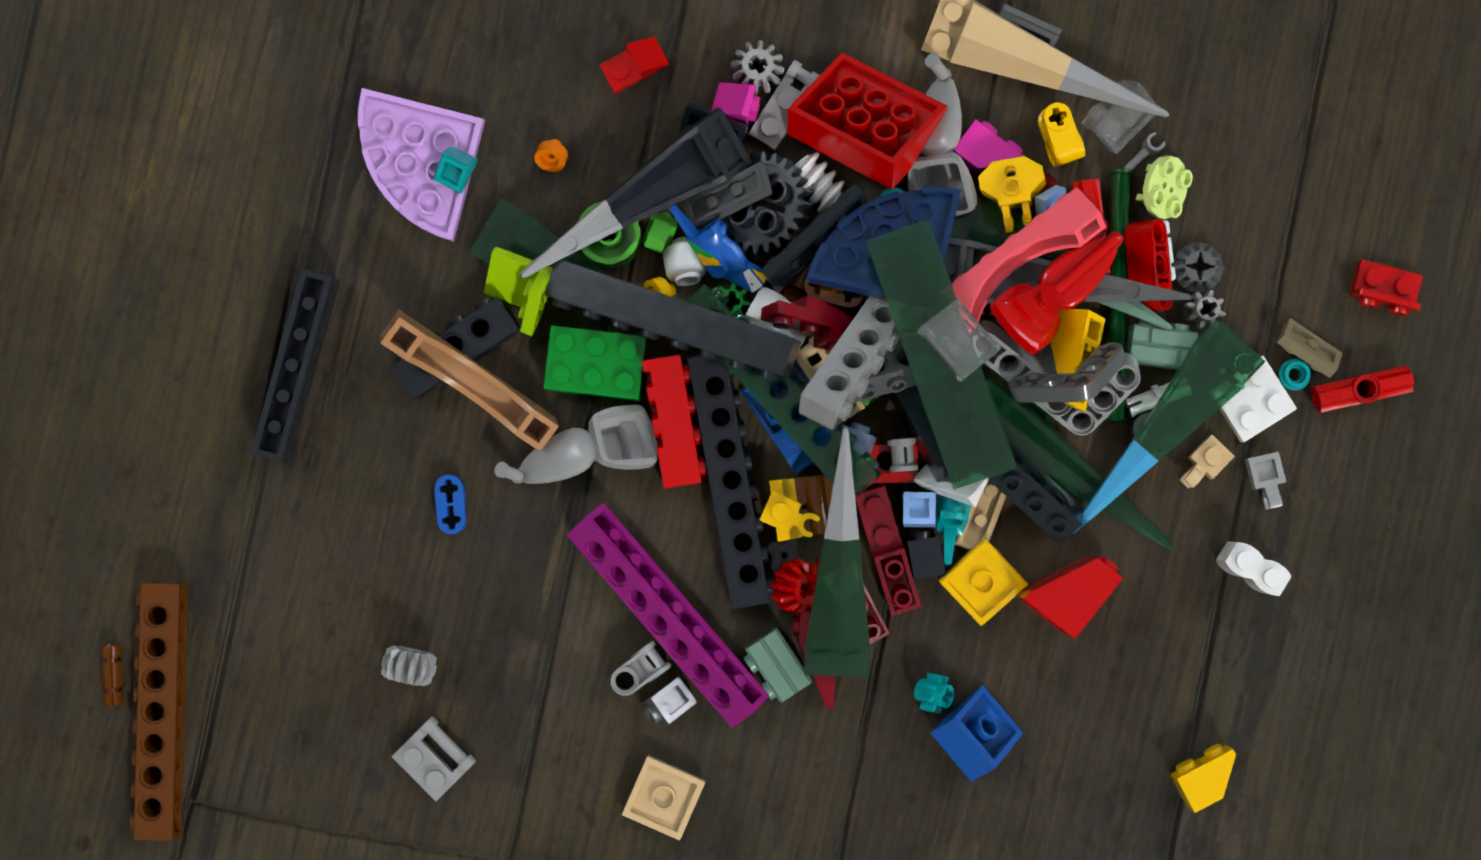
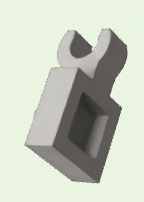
M1279 452L1245 459L1252 490L1262 488V501L1265 510L1283 506L1277 484L1286 483V478Z

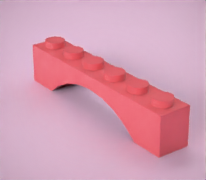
M1077 187L1070 193L1062 195L1048 210L1036 215L1026 227L1018 233L1009 236L1004 244L992 253L983 256L978 264L966 273L960 274L951 285L942 292L937 293L933 310L923 308L925 313L950 345H955L978 327L982 311L990 296L1005 278L1023 264L1043 254L1066 248L1082 247L1106 228L1101 212Z

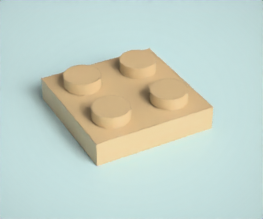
M648 755L622 815L680 840L706 780Z

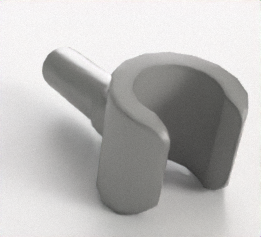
M1156 133L1150 134L1142 142V149L1125 166V169L1133 170L1148 155L1157 154L1165 146V141L1157 148L1153 147L1150 139Z

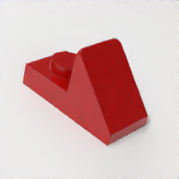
M655 37L626 44V51L600 64V68L614 94L670 66Z

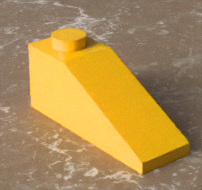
M1086 309L1059 311L1060 326L1055 337L1050 342L1057 374L1074 373L1090 354L1100 346L1105 318ZM1088 400L1063 403L1079 411H1086Z

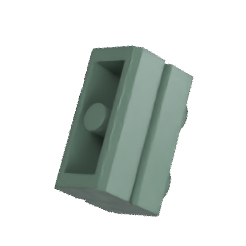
M1139 319L1138 324L1129 325L1126 353L1135 356L1139 365L1185 372L1191 371L1194 365L1198 334L1197 332L1189 331L1188 325L1171 323L1170 325L1173 329L1166 330Z
M777 627L745 647L748 655L744 657V660L753 673L758 670L766 680L761 685L771 700L777 697L779 702L782 703L812 682V679Z

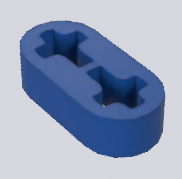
M444 475L435 484L437 523L439 528L446 534H456L465 529L468 521L465 485L462 479L456 475ZM450 479L453 485L458 486V491L452 494L453 503H449L448 493L442 492V486H446L447 480ZM449 506H453L454 515L460 516L461 519L460 523L455 524V529H451V525L445 524L444 521L445 517L450 516Z

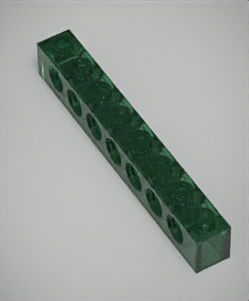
M704 284L686 301L751 323L740 310L737 309L733 312L726 304L730 299L717 286L712 289ZM719 355L722 362L834 484L843 429L836 425L834 430H831L810 418L804 422L797 421L795 412L800 405V395L808 384L802 379L797 382L791 374L789 379L779 376L778 382L756 375L752 366H749L748 371L730 366L729 362L731 359ZM785 381L788 386L787 394L783 398L778 399L774 394V388L779 382ZM827 428L831 433V440L826 446H820L817 442V434L821 429ZM849 431L856 499L882 474L876 469L880 465L878 461L867 450L862 454L854 445L858 441L857 438Z

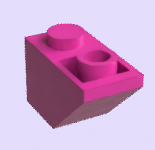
M719 83L711 111L721 108L726 117L749 125V121L755 122L760 107V97L756 96V86L750 84Z
M978 120L973 122L953 150L962 158L967 168L974 174L982 173L993 161L1023 156L1021 154L1023 150L1011 140L1005 142L996 135L998 131L995 127L986 121L980 123Z

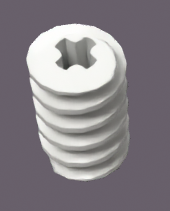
M815 152L806 155L794 166L802 169L799 176L808 179V182L802 188L813 192L809 202L815 204L821 201L817 210L821 214L837 200L842 193L841 189L845 182L841 180L833 183L832 181L836 175L835 170L825 174L824 171L828 163L825 161L816 164L820 154Z

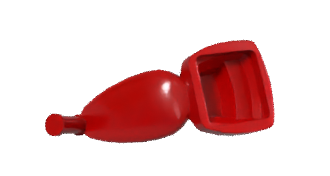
M1114 231L1109 233L1108 236L1091 239L1082 247L1072 248L1063 253L1042 272L1038 286L1021 284L1003 292L990 305L993 315L1004 330L1023 349L1032 355L1037 354L1051 342L1058 332L1060 326L1059 311L1077 306L1094 291L1104 278L1117 254V248L1123 242V236L1119 232Z

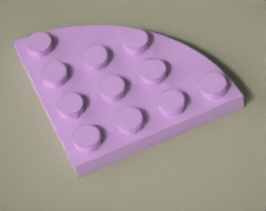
M362 88L358 107V127L360 129L362 154L375 184L392 206L409 221L437 237L454 242L470 178L462 193L434 181L433 178L442 153L450 146L476 158L485 120Z

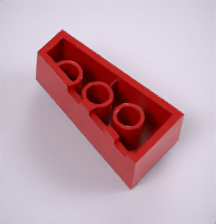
M680 355L644 360L642 365L643 371L647 375L648 382H646V388L653 412L651 413L652 423L658 443L657 452L663 487L666 489L702 483L701 476H706L707 471L704 457H698L696 445L702 444L699 425L693 426L691 414L697 413L694 394L688 395L686 383L692 382L689 364H683Z

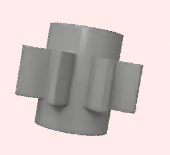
M1213 290L1207 291L1204 298L1199 292L1193 293L1195 302L1184 304V307L1190 309V315L1186 318V321H1196L1197 329H1202L1205 326V322L1211 328L1216 327L1217 322L1215 318L1226 315L1224 311H1220V304L1224 302V299H1215L1213 297ZM1208 305L1210 310L1207 314L1202 315L1200 309Z

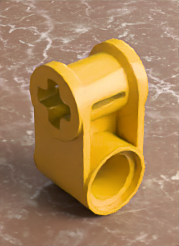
M1059 102L1049 105L1040 113L1038 127L1052 166L1058 167L1085 157L1084 143L1077 131L1069 107ZM1051 115L1054 117L1059 116L1060 122H1050L1049 117Z

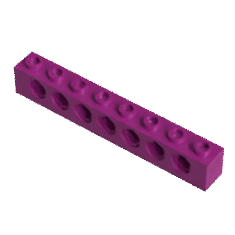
M604 503L587 515L567 534L569 539L731 728L753 714L769 697L766 691Z

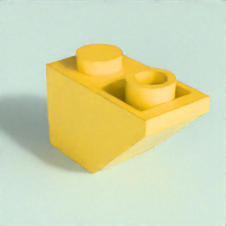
M1213 745L1203 752L1205 756L1195 761L1188 759L1179 763L1175 767L1176 771L1170 774L1187 808L1194 813L1224 797L1236 753L1229 746Z

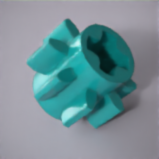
M927 673V679L921 678L917 682L914 696L917 701L921 702V710L940 714L942 708H948L954 698V689L952 685L947 684L948 677Z

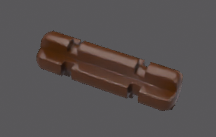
M116 643L105 644L101 647L102 658H105V662L102 663L103 688H106V693H103V704L105 706H118L123 702V693L119 691V687H122L121 661H118V657H121V646Z

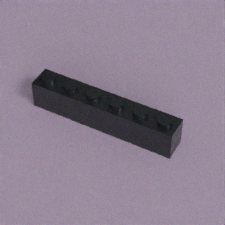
M301 268L250 454L280 462H291L340 280L332 276Z

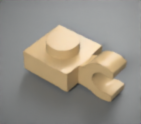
M1212 434L1208 435L1187 457L1194 465L1179 480L1188 489L1190 487L1194 488L1204 475L1209 479H1214L1235 456Z

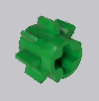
M733 282L731 289L725 290L721 285L718 286L721 293L720 298H712V302L720 304V307L715 312H724L730 317L737 314L743 319L742 307L751 306L750 302L743 301V296L746 295L747 290L743 289L739 292L736 290V285ZM730 294L735 295L736 301L740 302V305H734L733 310L727 309V304L722 303L723 299L727 300Z

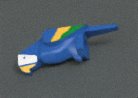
M676 204L669 207L685 232L686 241L712 277L724 278L752 293L765 284L767 280L761 273L762 269L751 263L740 246L727 236L726 224H724L720 217L706 225L702 230L696 229Z

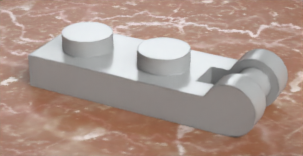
M796 60L790 65L784 78L749 132L750 137L773 151H776L787 134L788 108L820 76L814 71L810 73L803 69V64ZM795 78L805 84L801 92L791 86Z

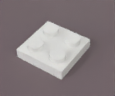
M1264 356L1258 357L1207 389L1241 443L1249 440L1297 409Z

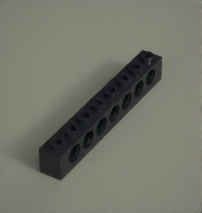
M720 355L717 361L698 356L688 358L731 606L732 609L770 603L769 595H772L774 588L769 584L773 583L772 576L765 577L763 564L769 563L766 545H760L758 533L764 532L762 521H760L761 514H754L752 502L758 501L755 482L748 483L747 471L753 470L750 452H743L741 443L742 439H747L744 420L737 421L735 410L736 408H741L738 389L732 390L730 377H736L735 368L729 365L731 359H726V357ZM712 378L721 379L725 385L723 392L719 395H711L706 390V384ZM725 409L728 411L730 421L727 425L719 427L712 422V414L715 410ZM722 440H730L735 444L736 451L733 456L723 458L718 454L717 446ZM733 470L740 474L741 484L739 487L728 489L724 486L723 476L726 472ZM742 502L747 508L746 516L741 520L732 519L728 514L730 504ZM740 533H746L752 538V546L746 551H739L734 546V538ZM747 564L755 566L758 571L757 578L752 582L743 581L739 576L742 566Z

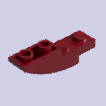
M805 296L791 303L777 300L762 307L760 320L773 323L772 326L778 329L791 328L800 331V334L803 336L814 337L813 347L825 350V353L829 355L853 318L830 304L810 296Z
M882 483L855 492V501L861 518V524L890 615L894 616L920 608L921 603L885 485Z

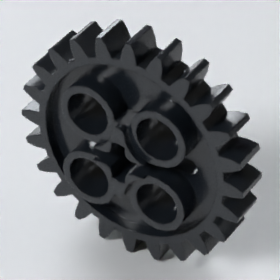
M762 152L761 157L752 153L750 154L752 163L743 170L758 162L764 164L772 194L760 199V201L784 207L786 211L780 213L762 206L750 204L722 218V220H724L723 222L727 227V236L734 240L743 252L748 254L754 253L759 256H763L764 252L774 255L776 247L782 250L786 248L785 240L791 241L795 237L793 234L795 230L804 231L799 223L801 220H809L810 217L804 214L803 211L812 207V204L806 202L804 198L812 194V192L802 188L808 182V179L799 176L802 169L793 166V161L787 158L783 159V156L776 153L771 155ZM784 187V193L782 197L778 199V193L780 189ZM747 209V216L742 221V215L744 211ZM774 218L773 226L768 229L769 221Z

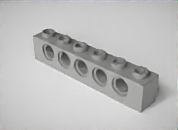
M869 296L801 393L799 413L831 430H834L840 420L845 421L852 410V402L855 397L861 398L865 393L870 375L872 373L876 375L880 371L885 359L883 357L887 351L892 352L895 349L900 338V331L903 328L907 330L911 325L917 306Z

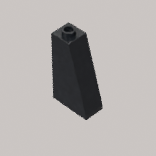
M952 377L935 380L930 384L906 388L897 393H888L889 399L910 436L916 438L915 444L937 482L956 483L964 478H969L970 460Z

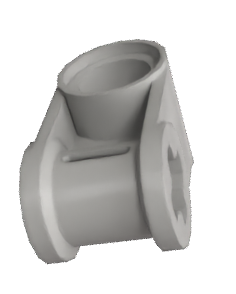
M653 640L615 669L611 677V686L617 694L622 696L630 695L671 667V664L669 662L665 663L655 649L656 643ZM647 655L649 656V658L652 660V662L655 664L656 667H653V666H652V664L650 663V661H649V660L647 659V657H646ZM621 672H629L634 677V684L628 689L620 688L616 682V677Z

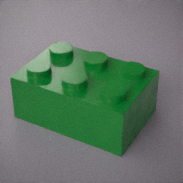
M551 325L544 389L554 392L641 402L644 378L642 361L646 360L648 339L645 336Z

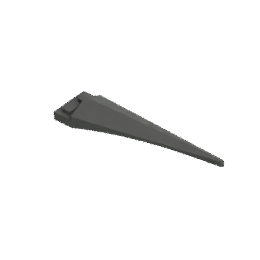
M950 238L937 293L942 292L960 274L969 271L979 263L983 256L992 253L998 247L971 240ZM1037 257L1023 264L999 284L990 296L987 304H992L1003 292L1016 285L1029 284L1031 286H1038L1042 272L1053 261ZM1106 274L1094 291L1082 302L1190 300L1193 297L1190 294Z

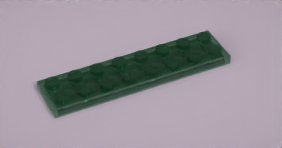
M929 219L866 241L953 489L955 490L1017 468Z

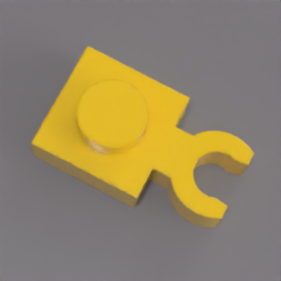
M772 491L760 521L787 533L790 532L792 525H794L803 536L812 537L813 533L805 530L804 522L807 519L819 522L820 518L813 513H805L803 515L798 513L802 505L801 503Z

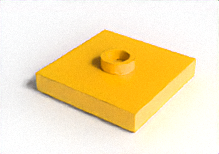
M986 537L979 541L951 566L945 574L938 578L943 587L980 626L984 625L1028 586V582Z

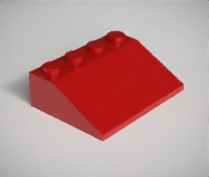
M841 53L788 108L787 135L893 190L912 168L945 114L947 105Z

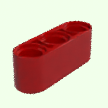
M1161 219L1129 223L1125 229L1128 280L1172 290L1168 234L1165 223ZM1173 300L1139 302L1151 311L1158 312L1169 310Z

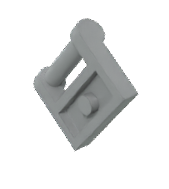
M432 716L392 758L437 801L477 760L471 754L467 756L438 726L439 722ZM428 734L459 765L455 770L423 740Z

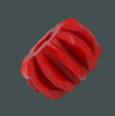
M791 559L789 562H781L780 571L773 572L776 579L775 582L769 584L775 589L771 598L777 601V606L782 610L803 614L804 611L813 609V601H820L818 592L823 587L819 582L823 575L817 572V566L804 560Z

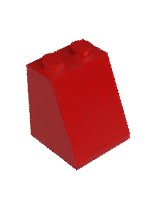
M1099 555L1097 557L1084 556L1028 585L1016 596L1064 635L1076 639L1123 578L1116 573L1119 567L1108 558H1102Z

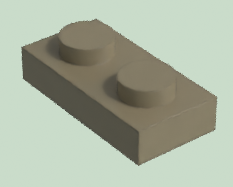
M1291 318L1283 325L1277 341L1285 351L1295 354L1308 363L1313 370L1321 372L1329 378L1337 371L1343 354Z

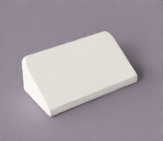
M926 464L916 475L914 481L922 489L936 492V494L976 507L989 478L969 471V478H964L959 482H937Z

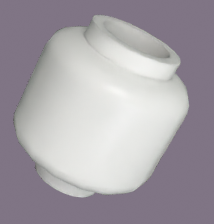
M686 237L674 239L671 245L663 252L667 278L675 282L677 286L683 287L697 284L706 272L705 266L686 241Z

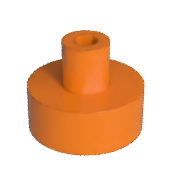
M546 140L538 145L534 159L541 169L548 172H559L566 164L568 152L559 140Z

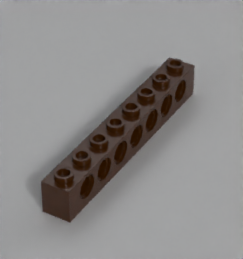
M187 582L141 583V589L137 591L136 604L140 608V621H137L135 628L136 639L139 640V652L136 653L134 661L135 670L138 671V684L135 685L133 694L134 702L138 703L137 716L133 720V734L137 735L136 748L132 752V766L136 767V776L131 785V797L135 799V811L132 812L130 817V829L134 831V840L173 841L182 835L189 584ZM159 606L164 608L167 614L166 620L163 623L159 622L155 616L156 609ZM157 638L162 639L165 643L166 649L163 654H159L155 650L154 644ZM156 670L161 671L165 677L163 686L157 685L154 681ZM155 702L163 706L164 714L162 718L157 717L153 713ZM154 734L162 738L163 746L161 750L155 748L152 744ZM153 766L161 770V781H156L152 777L151 768ZM151 798L157 799L160 802V813H156L151 809Z

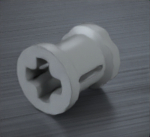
M916 438L887 440V445L891 447L892 466L889 467L890 472L918 470V465L914 462L913 450Z

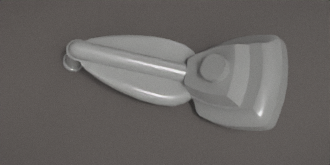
M931 53L926 57L925 64L928 68H931L937 79L931 84L925 95L947 105V110L921 151L923 155L917 158L908 172L909 191L921 190V187L960 189L961 193L955 215L959 216L974 210L977 206V195L967 166L962 158L953 151L960 140L962 130V113L958 91L954 80L951 78V71L944 66L938 54Z
M623 405L604 409L592 416L588 423V431L582 428L564 430L552 436L541 451L534 449L521 463L520 468L516 469L505 462H499L495 466V474L497 477L510 479L516 484L522 482L542 484L561 481L579 475L586 471L593 461L615 469L650 468L657 462L658 458L657 440L652 422L646 410L640 405Z

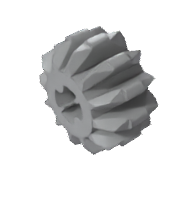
M758 40L757 49H753L752 44L747 42L745 43L747 53L739 49L736 50L735 56L739 60L731 62V68L738 70L733 74V80H743L741 84L756 86V95L758 94V87L762 86L767 94L770 92L768 82L776 86L780 84V79L776 75L784 74V67L777 64L783 60L781 54L773 55L775 46L772 44L766 50H763L762 40ZM757 62L759 66H763V72L758 74L756 69L752 70L753 63Z
M394 645L386 649L381 663V674L388 680L415 686H426L432 682V678L435 676L437 658L430 652Z

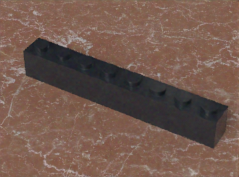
M563 260L555 262L544 294L553 298L552 305L569 311H571L572 305L583 308L581 315L600 321L601 315L612 318L610 325L629 331L630 325L641 328L639 335L657 341L660 335L671 339L669 343L671 346L688 351L689 345L700 348V356L715 361L718 360L719 355L731 359L729 362L730 366L744 371H748L749 366L761 369L759 376L778 382L779 376L789 379L801 345V341Z

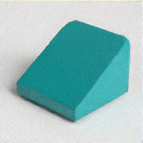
M450 146L442 153L433 180L462 193L478 159Z

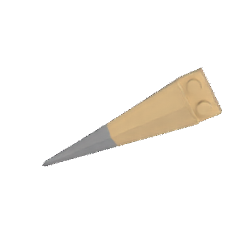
M940 0L921 48L925 52L930 54L936 53L939 57L958 65L1163 117L1169 116L1168 112L1054 48L975 0Z

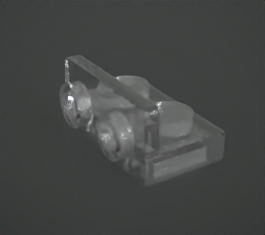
M1126 79L1117 82L1119 85L1156 105L1139 82ZM1102 101L1088 111V116L1081 123L1085 128L1093 130L1111 153L1117 154L1155 114Z

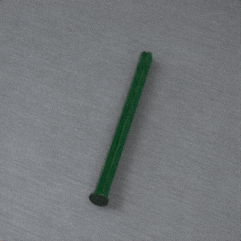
M1110 169L1108 170V174L1111 175L1110 233L1114 231L1119 232L1123 236V242L1117 248V254L1110 266L1109 275L1128 279L1125 229L1129 224L1130 175L1134 174V170ZM1108 306L1107 343L1116 342L1122 344L1123 351L1126 353L1127 314ZM1126 368L1118 371V374L1125 376ZM1106 391V397H1107V396H1109V395L1111 394V393L1108 392V391ZM1125 400L1106 418L1107 420H1124Z

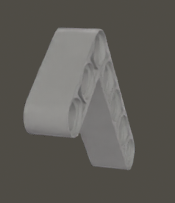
M987 320L979 321L978 327L971 331L970 345L973 354L1008 382L1026 374H1057L1035 355L1023 349L995 323ZM985 335L993 340L989 343H981L977 338ZM1124 353L1126 362L1118 371L1127 368L1133 370L1132 373L1121 376L1117 372L1101 390L1108 391L1111 394L1104 398L1095 396L1088 400L1086 411H1079L1063 402L1034 403L1072 433L1081 436L1088 435L1137 388L1141 379L1138 360L1132 354ZM1006 355H1013L1017 358L1014 362L1010 363L1002 360ZM1078 413H1086L1089 415L1085 419H1077L1074 417Z

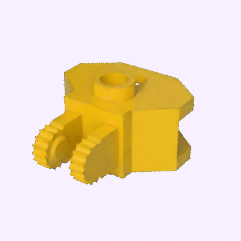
M1025 156L991 162L978 176L982 195L996 202L1003 213L1006 233L1013 232L1014 222L1010 211L1012 209L1022 208V219L1025 227L1031 222L1030 206H1033L1032 199L1046 185L1042 165ZM1010 172L1016 173L1014 176L1007 177Z

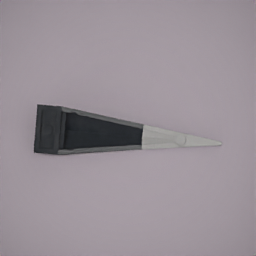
M716 108L693 125H688L528 265L519 276L526 278L612 233L729 180L749 166L752 161L722 109Z

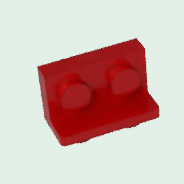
M1362 259L1357 263L1349 297L1358 299V304L1361 306L1377 308L1378 305L1388 307L1389 313L1408 316V313L1420 310L1421 304L1416 301L1423 275Z

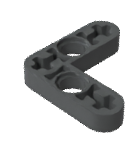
M1113 342L1097 347L1074 373L1026 374L1014 378L1009 382L1013 400L1015 402H1082L1094 398L1126 362L1122 344Z

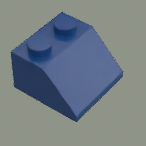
M984 685L978 687L947 713L930 732L971 782L995 769L1023 734L1021 729Z

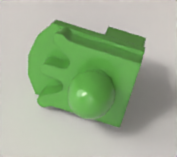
M656 212L653 216L651 215L642 239L644 246L653 252L663 253L672 243L678 226L677 220L668 212Z

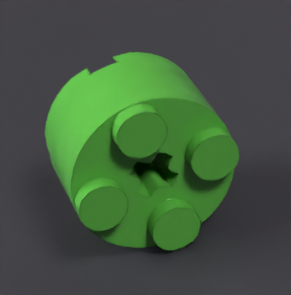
M600 202L588 207L582 213L579 221L584 216H586L592 209H594ZM637 221L615 232L616 238L613 241L611 239L604 241V237L581 250L592 263L608 269L622 267L631 262L640 250L642 231L639 222Z

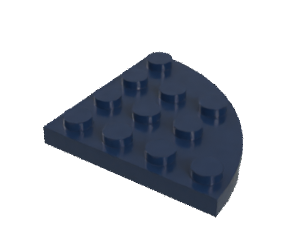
M921 187V190L904 193L895 191L865 203L839 222L832 234L821 244L811 263L807 282L933 310L961 190L946 187Z

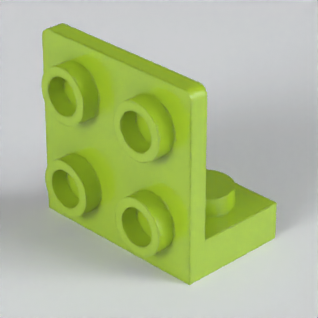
M494 247L484 293L521 307L518 315L519 318L523 319L520 332L532 336L545 310L548 296L544 294L553 268L547 266L526 278L520 277V273L534 260L499 247Z

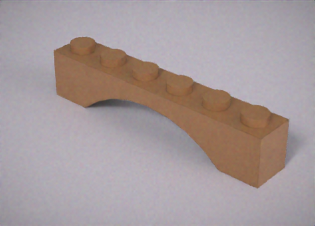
M400 309L380 334V343L407 362L431 373L464 394L495 417L512 433L538 451L543 449L559 427L554 415Z

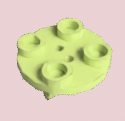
M1165 155L1158 158L1153 164L1147 165L1146 171L1148 172L1145 176L1143 194H1137L1135 199L1136 201L1143 202L1142 204L1146 206L1147 211L1153 217L1160 219L1177 218L1180 216L1187 188L1190 187L1193 180L1192 172L1185 169L1184 164L1179 158Z

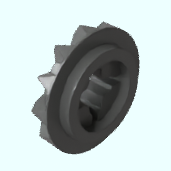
M1202 242L1184 246L1174 258L1175 279L1184 289L1191 292H1205L1212 289L1221 280L1225 268L1221 259L1222 255L1214 249L1213 245ZM1199 254L1202 264L1211 266V268L1202 271L1201 276L1197 275V270L1186 267L1196 263Z

